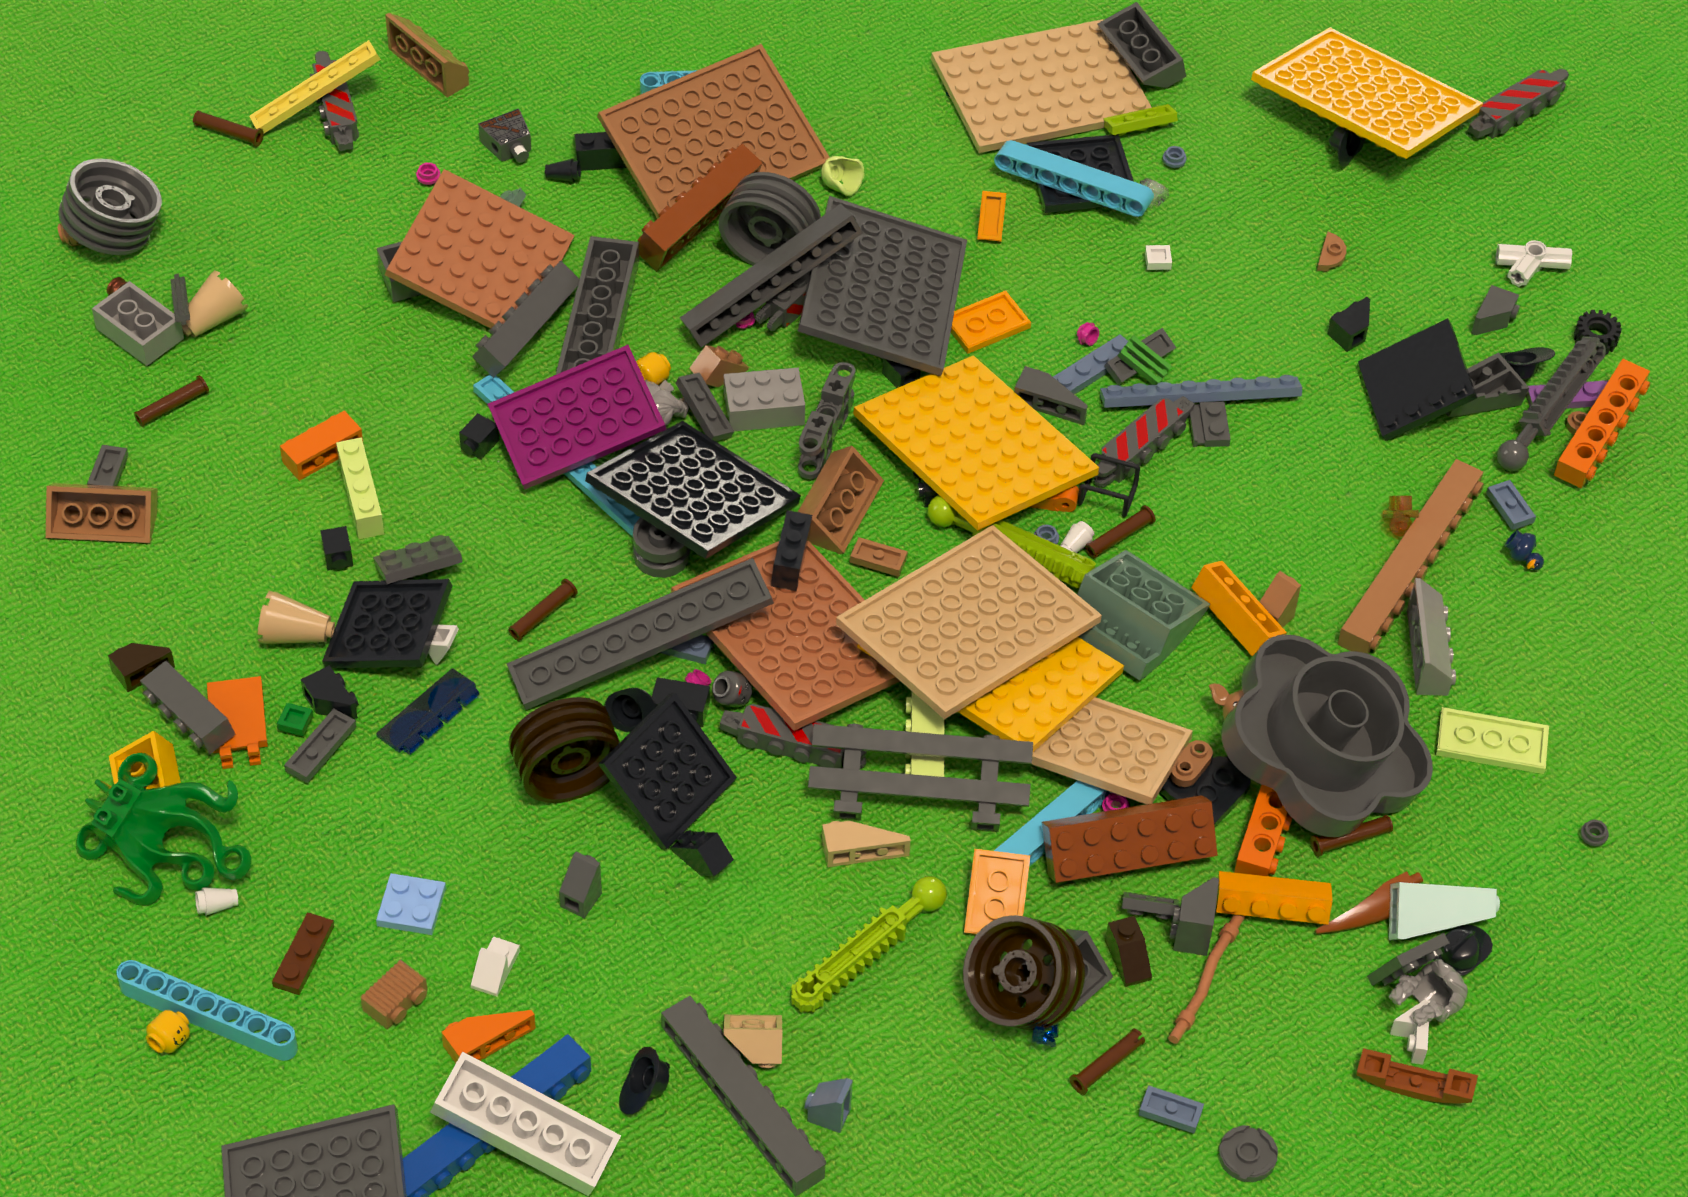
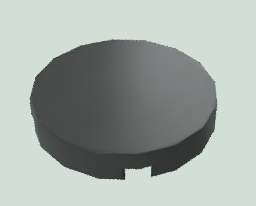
M1247 1125L1232 1128L1223 1136L1219 1146V1161L1223 1169L1231 1177L1242 1182H1257L1265 1179L1273 1172L1277 1163L1278 1148L1276 1143L1265 1130L1260 1128L1254 1129Z

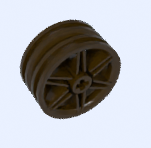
M573 697L550 702L526 715L515 726L510 735L509 750L527 794L541 802L561 803L585 797L610 782L598 763L620 741L605 706L590 698Z
M1010 915L990 922L976 934L965 956L963 980L970 1002L978 1013L987 1020L1003 1026L1026 1030H1043L1064 1020L1075 1008L1084 986L1085 967L1077 943L1064 929L1046 921ZM1028 939H1031V940H1032V946H1031V947H1030L1029 944H1028V941H1027ZM1004 952H1007V954H1006V955L1003 957V959L1001 960L1002 954H1003ZM999 982L1004 987L1003 991L999 990ZM1045 984H1048L1051 989L1049 992L1047 987L1044 986Z

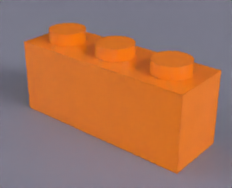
M344 410L280 445L282 462L300 481L338 460L336 442L361 438L362 429Z

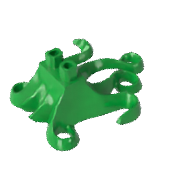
M135 753L128 756L120 765L118 782L113 784V786L104 781L95 780L97 787L108 798L104 803L92 798L85 799L86 804L96 813L93 816L94 820L85 824L80 829L76 839V851L80 857L86 860H93L102 856L109 846L148 887L145 893L139 894L129 888L118 886L113 889L115 894L141 906L151 905L156 902L163 889L162 881L152 870L153 865L156 863L180 865L182 867V881L190 890L200 891L202 888L209 886L214 877V865L208 858L192 852H171L163 847L162 840L165 833L170 828L176 826L192 827L206 836L213 850L216 868L225 879L237 880L245 876L251 867L249 850L241 845L223 846L221 836L216 827L205 816L186 807V800L191 798L204 802L218 812L226 813L231 811L238 799V790L233 781H227V797H222L210 787L196 782L177 783L146 789L144 787L150 785L157 775L156 761L146 753ZM137 762L143 763L146 767L145 772L140 776L133 777L130 772L131 767ZM90 834H95L100 841L99 845L95 849L89 850L85 847V840ZM231 853H237L241 860L240 865L234 869H229L225 865V859ZM197 863L202 866L203 874L199 879L193 880L188 877V869L192 864Z

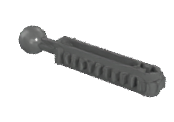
M1583 336L1582 340L1576 342L1574 348L1528 410L1523 411V417L1519 421L1523 429L1516 440H1507L1502 443L1496 453L1497 461L1503 469L1511 472L1522 469L1529 459L1527 447L1535 436L1551 435L1550 430L1605 357V345L1599 341L1598 337Z

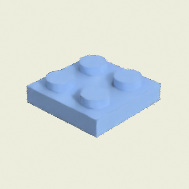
M390 873L376 919L377 926L433 935L446 890L445 882Z

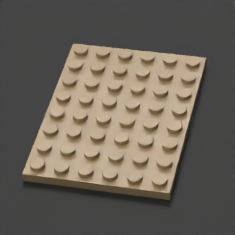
M1103 19L932 52L931 61L978 153L1001 149L1004 143L1009 140L1026 144L1104 128L1103 118L1152 108L1126 61L1099 29L1097 23L1103 21Z
M992 525L837 616L836 625L943 719H946L1099 624L1102 615Z

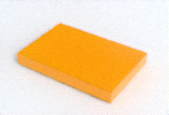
M1005 290L954 311L951 334L965 352L969 354L1030 329L1031 321Z
M974 849L964 933L976 935L987 924L1004 916H1023L1030 855Z

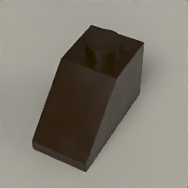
M130 643L108 655L113 674L127 692L141 686L140 680L163 662L167 661L175 668L172 651L168 647Z
M1135 916L1109 922L1105 942L1124 986L1128 987L1152 980L1145 938Z

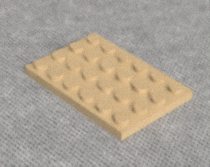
M1095 697L1033 752L1032 764L1141 803L1152 804L1171 774L1182 751L1192 739L1193 730Z

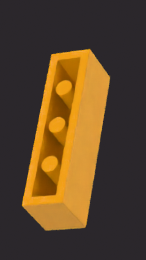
M1223 561L1203 566L1191 588L1200 598L1210 603L1209 608L1215 616L1228 628L1251 656L1268 639L1277 635L1287 634L1282 626Z
M1219 871L1216 913L1329 925L1332 907L1331 883Z

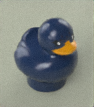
M1518 530L1514 531L1504 545L1510 550L1511 558L1516 562L1526 561L1527 569L1534 571L1541 569L1544 565L1543 557L1539 553H1532L1536 547V536L1531 533L1522 534Z

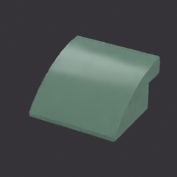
M1125 550L1085 574L1077 595L1098 611L1102 617L1099 624L1078 637L1123 664L1124 671L1141 680L1158 667L1186 638L1205 614L1210 603Z

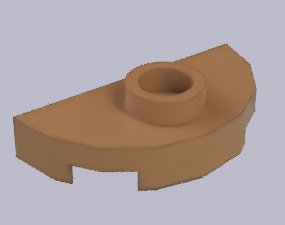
M1327 231L1317 271H1329L1330 268L1340 267L1346 258V245L1336 234Z

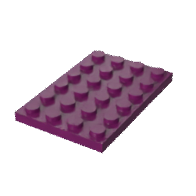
M629 345L488 403V407L524 490L667 430Z

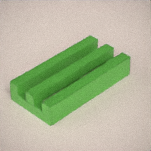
M1134 335L1117 355L1152 385L1160 383L1172 367ZM1127 351L1131 352L1134 356H1136L1139 359V361L1135 359L1132 355H1130ZM1145 366H1148L1150 369H1152L1156 374H1158V376H1156Z

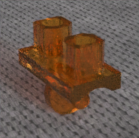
M1389 496V510H1383V518H1392L1389 524L1390 531L1396 536L1403 537L1412 525L1410 518H1419V510H1412V496Z

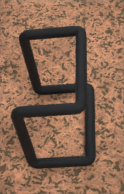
M1093 453L1091 460L1094 463L1096 459L1134 468L1133 485L1128 497L1124 494L1091 486L1092 478H1090L1079 487L1078 505L1083 504L1086 493L1089 490L1123 499L1122 516L1126 517L1138 486L1140 466L1135 463Z

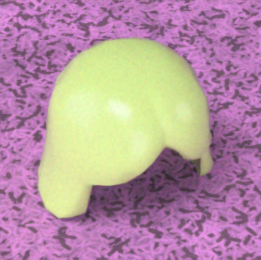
M843 156L828 158L821 170L824 184L845 196H852L858 191L865 174L863 163L859 159L845 158Z

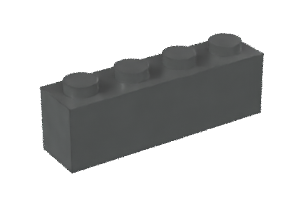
M167 661L140 680L145 689L142 693L145 699L151 705L156 703L158 710L167 720L172 718L174 720L173 724L181 734L188 733V738L197 749L202 747L211 754L235 735L228 718Z

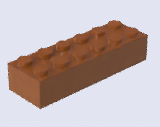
M743 143L736 149L734 147L729 149L721 163L715 162L708 169V174L704 178L700 176L691 185L692 189L687 193L685 191L681 192L675 199L676 203L673 206H666L659 213V218L655 222L651 220L641 230L643 234L637 241L639 242V256L656 272L722 213L742 178L760 171L763 162Z
M1203 795L1042 822L1048 876L1055 883L1218 856L1212 801Z

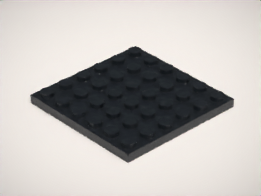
M684 421L673 425L667 430L587 472L585 481L598 491L603 492L617 503L631 510L637 516L648 521L657 529L665 532L677 542L682 543L705 559L799 504L801 497L794 490L716 441L711 440L708 436Z

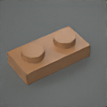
M858 537L850 555V563L899 577L907 560L908 551Z

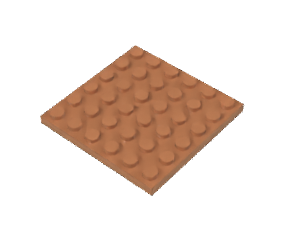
M443 169L390 262L385 276L492 328L498 321L501 323L504 321L502 315L511 306L514 309L517 307L514 302L524 292L527 295L530 293L527 288L537 278L539 280L543 278L540 274L549 264L554 267L559 261H562L575 235Z

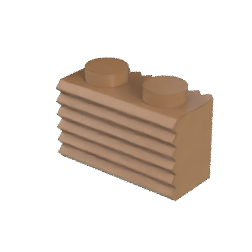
M399 960L369 990H366L365 994H362V1010L379 1022L381 1026H384L385 1029H388L393 1023H400L405 1018L407 1010L413 1004L418 1005L425 999L428 991L426 979L405 962Z

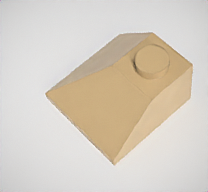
M724 1015V1036L752 1064H758L762 1068H772L776 1064H782V1015Z

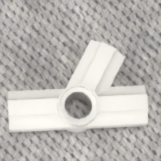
M1536 240L1529 241L1525 246L1498 244L1495 259L1497 265H1512L1508 272V278L1512 284L1520 287L1527 285L1533 275L1540 271L1542 267L1570 269L1572 249L1546 247L1544 243Z

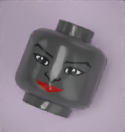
M724 671L714 680L712 687L713 696L722 705L739 708L749 701L752 695V684L742 673Z

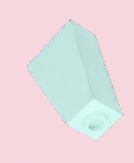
M1404 882L1390 884L1389 940L1406 939L1494 918L1500 907L1497 889Z

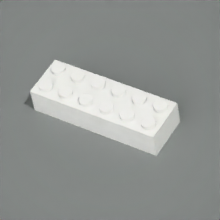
M464 1052L461 1053L430 1113L587 1196L595 1188L621 1135Z

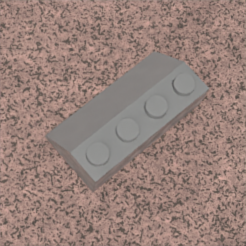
M1415 578L1407 607V618L1416 695L1448 696L1451 685H1455L1456 671L1451 669L1453 648L1448 646L1451 638L1450 627H1446L1448 607L1443 605V597L1438 591L1421 578Z

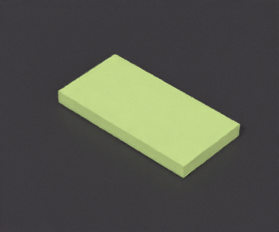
M1442 707L1436 756L1544 774L1549 725Z

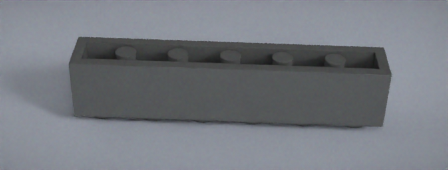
M559 261L554 267L549 264L540 274L543 278L541 280L537 278L527 288L530 293L527 295L524 292L514 302L517 307L514 309L511 306L502 315L504 321L502 323L498 321L489 330L492 335L489 338L485 335L475 345L478 350L472 357L493 378L509 364L578 286L579 278L562 261Z

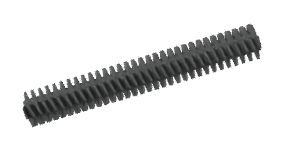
M175 274L174 279H171L175 321L181 322V325H186V320H190L185 277Z

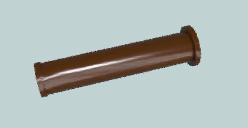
M199 110L196 111L193 117V123L196 126L250 142L255 147H258L263 140L264 132L261 128L253 129L203 113Z
M198 375L196 380L134 412V416L139 425L143 427L145 424L200 394H208L209 388L202 376Z
M1146 505L1142 506L1139 512L1092 542L1085 545L1086 553L1090 558L1095 559L1098 555L1145 525L1155 523L1156 519L1153 511Z
M566 578L563 579L560 586L512 626L508 627L510 635L515 640L520 641L522 637L566 600L578 594L574 584Z
M1384 815L1383 817L1362 823L1356 830L1345 836L1317 837L1313 835L1310 838L1311 848L1314 854L1320 857L1324 852L1384 833H1390L1393 831V823L1389 816Z
M1133 1028L1077 1075L1072 1074L1069 1077L1072 1087L1079 1094L1085 1095L1088 1092L1087 1088L1145 1043L1144 1037H1141L1139 1040L1137 1039L1142 1033Z

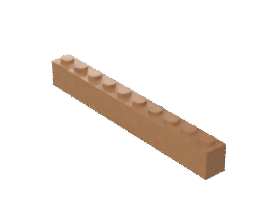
M1458 459L1454 461L1341 628L1337 645L1350 651L1369 654L1371 650H1377L1382 640V633L1389 632L1394 622L1392 618L1394 615L1399 616L1405 606L1404 600L1406 597L1410 598L1415 578L1424 579L1428 571V564H1434L1440 552L1438 549L1440 546H1446L1451 536L1450 531L1458 528L1462 520V513L1467 514L1473 503L1472 498L1480 495L1484 487V483L1481 482L1483 471Z

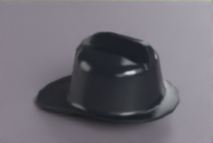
M1339 126L1335 128L1332 136L1329 138V144L1338 153V161L1341 167H1346L1353 157L1360 152L1366 138L1359 137L1356 133Z
M1535 347L1515 352L1500 353V355L1523 381H1527L1536 374L1539 363L1553 358L1555 351L1550 348Z
M628 688L614 692L608 696L604 704L613 726L624 732L632 731L657 706L653 698L640 688Z
M1461 925L1446 933L1445 936L1449 944L1441 948L1443 954L1433 960L1442 959L1444 963L1453 967L1461 976L1467 975L1490 955L1493 944L1490 936L1481 928L1473 925Z
M643 1047L634 1056L630 1071L621 1089L619 1106L626 1115H633L639 1112L647 1100H653L663 1094L669 1083L670 1065L659 1059L656 1050L652 1047Z

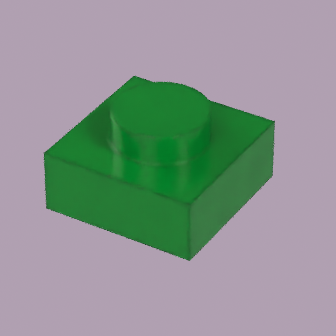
M286 703L277 722V729L304 736L313 717V710Z

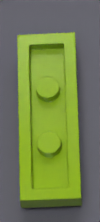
M1169 104L1106 117L1103 120L1104 128L1112 135L1119 134V136H1122L1130 131H1145L1148 127L1167 126L1171 122L1178 121L1177 112Z

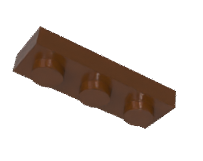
M307 912L272 980L274 988L296 995L301 994L334 928V920Z

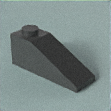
M1024 367L1015 386L1014 393L1019 395L1036 411L1085 425L1087 404L1049 373Z

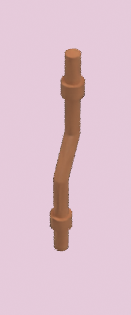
M1234 914L1230 922L1226 923L1219 933L1220 938L1207 958L1197 991L1186 1009L1182 1010L1175 1020L1176 1025L1168 1037L1170 1042L1178 1044L1185 1031L1192 1027L1196 1020L1195 1014L1208 994L1218 961L1229 943L1234 942L1239 934L1238 928L1246 916Z

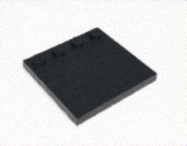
M1119 134L1026 143L1028 146L1134 182ZM1036 183L1045 213L1106 207Z
M1448 318L1358 361L1382 437L1385 441L1478 398L1452 323Z
M400 580L390 584H386L385 581H353L322 663L325 667L330 665L331 668L423 667L453 587L450 580Z
M676 693L668 694L598 763L660 849H668L677 837L737 778Z

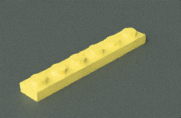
M368 40L249 117L256 129L261 128L266 133L327 93L332 92L357 74L373 66L381 59Z

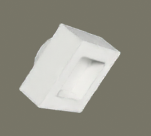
M1170 245L1145 246L1147 270H1171Z

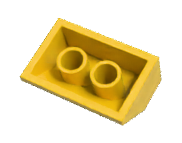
M155 731L109 755L114 784L118 782V770L122 762L128 756L135 753H146L153 757L157 764L155 779L144 788H158L181 783L173 744ZM141 762L135 763L131 767V775L133 777L142 775L146 767Z

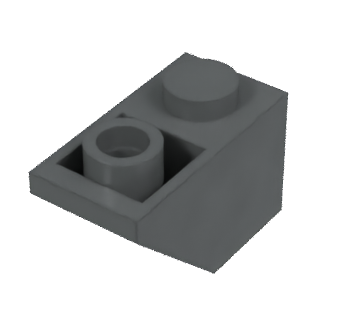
M576 851L559 891L560 907L585 919L602 894L601 866L594 857L583 855Z

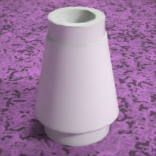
M1083 521L1073 524L1061 543V547L1075 553L1079 552L1087 543L1093 541V529Z
M202 888V891H196L195 902L198 914L205 913L207 916L233 906H238L237 890Z

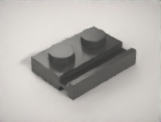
M1199 402V405H1194V410L1188 416L1193 447L1204 444V447L1230 446L1231 439L1225 402Z

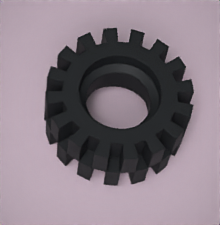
M1591 310L1590 314L1586 311L1577 321L1574 340L1578 342L1582 340L1583 336L1598 337L1599 341L1605 345V355H1607L1609 351L1613 352L1615 347H1617L1622 328H1620L1621 323L1617 322L1618 319L1615 316L1610 318L1611 313L1609 312L1604 315L1603 310H1599L1598 313L1595 310ZM1590 330H1597L1605 335H1597Z

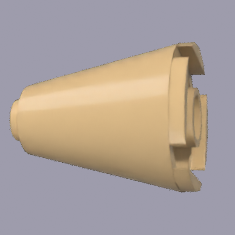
M214 270L188 304L190 320H186V325H182L185 336L191 335L196 337L244 312L248 308L247 304L242 305L241 302L244 298L237 288L227 278L221 280L217 277L220 272Z
M269 591L265 598L270 599L268 606L263 605L261 609L258 635H263V637L258 639V642L264 644L326 642L328 637H333L335 622H331V616L278 592Z

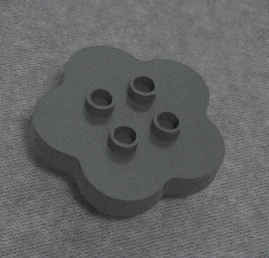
M1277 635L1265 641L1246 664L1242 674V690L1244 695L1229 712L1222 726L1224 749L1232 763L1244 775L1257 783L1274 789L1286 811L1302 827L1321 836H1345L1356 830L1372 812L1388 814L1405 809L1427 787L1433 772L1430 752L1423 739L1408 722L1410 704L1406 687L1398 674L1385 662L1363 652L1348 651L1331 654L1306 638L1296 635Z

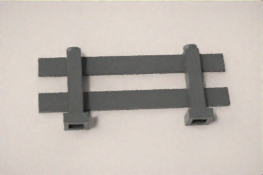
M814 724L812 747L845 749L843 769L810 766L808 789L841 791L840 800H835L834 818L861 820L862 802H857L858 793L979 803L978 812L973 811L971 830L999 832L1001 815L995 813L996 804L1029 807L1030 784L999 782L997 778L999 762L1032 765L1033 742L1004 740L996 735H985L984 738L870 729L863 728L860 724H848L847 727ZM873 751L982 760L981 779L860 770L861 752Z

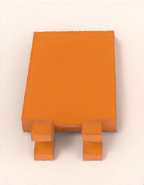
M261 676L207 683L208 701L228 718L235 732L232 738L213 752L220 753L222 769L234 768L232 751L244 749L248 750L250 766L260 765V747H268Z

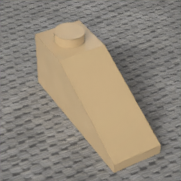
M833 821L829 824H822V844L827 867L910 855V836L853 821Z

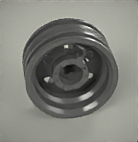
M91 159L78 164L71 172L59 206L58 216L65 231L80 244L105 254L126 255L139 251L147 244L162 205V197L155 183L137 168L111 159Z
M756 172L742 178L736 186L719 217V231L724 242L734 254L745 262L755 265L821 218V214L813 197L795 181L775 173Z

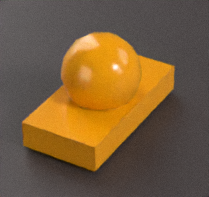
M982 191L977 239L1002 241L1007 193Z

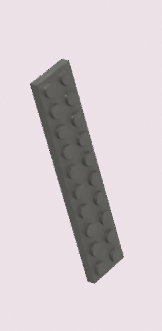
M751 558L507 663V666L523 705L528 710L774 604L754 559Z

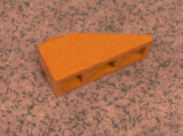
M532 1010L466 1017L459 1022L449 1024L441 1032L443 1047L455 1063L462 1052L481 1061L536 1029L535 1014Z

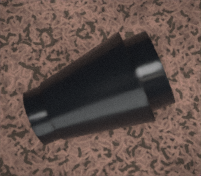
M572 158L546 164V179L568 182L580 180V161H574Z

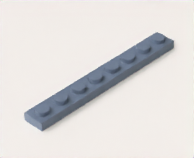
M1283 375L1280 378L1260 376L1256 379L1248 380L1233 378L1231 381H1220L1217 379H1210L1206 382L1184 381L1179 384L1160 382L1157 385H1145L1138 383L1127 387L1110 385L1108 388H1100V398L1104 408L1153 405L1161 398H1168L1174 402L1182 396L1193 403L1302 396V385L1297 377L1291 375Z

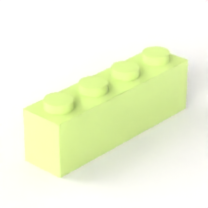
M362 437L336 442L339 465L358 539L383 535L382 513Z
M912 692L911 697H906V714H911V719H906L905 731L944 735V719L914 692ZM905 754V758H910V764H905V774L944 777V757Z

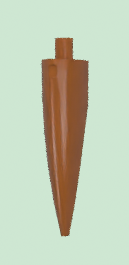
M1406 871L1383 883L1358 905L1331 920L1329 925L1324 924L1314 932L1320 934L1342 931L1388 919L1390 914V884L1398 882L1420 884L1423 882L1421 874L1417 872L1410 876Z

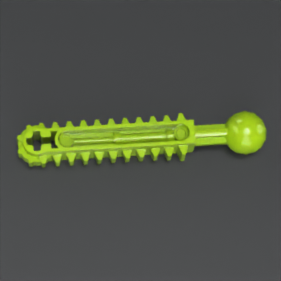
M940 495L933 498L928 505L927 514L930 521L936 526L948 527L955 524L973 532L972 537L992 525L995 526L1056 578L1080 589L1085 574L1095 569L1096 563L1093 560L1003 520L977 531Z
M925 876L917 880L912 888V898L897 909L893 905L888 909L879 908L878 918L872 916L870 924L865 923L862 931H855V937H848L847 943L845 945L840 944L837 952L832 950L831 956L829 958L824 957L821 965H814V971H807L805 978H798V982L792 984V1005H795L800 1012H815V1009L823 1007L825 999L831 1000L832 994L834 992L839 993L842 985L848 986L849 979L855 980L858 972L863 973L865 971L866 965L872 966L873 959H880L881 953L883 951L888 952L891 944L897 945V939L904 941L906 924L922 910L935 911L942 907L947 898V891L943 882L934 876Z

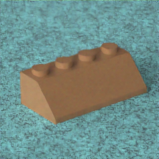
M391 13L385 15L390 51L447 98L469 85V69L464 62H460L449 50L439 45L436 39L428 36L420 26H416L409 19Z
M853 446L834 451L830 454L798 510L800 513L813 515L809 542L838 554L845 552L884 482L883 478Z
M65 483L50 484L46 487V538L151 543L157 516L158 488Z

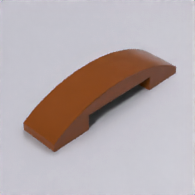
M1365 1048L1362 1050L1357 1076L1373 1085L1397 1094L1425 1101L1454 1104L1472 1103L1478 1075L1450 1068L1448 1074L1393 1062L1391 1061L1392 1055Z

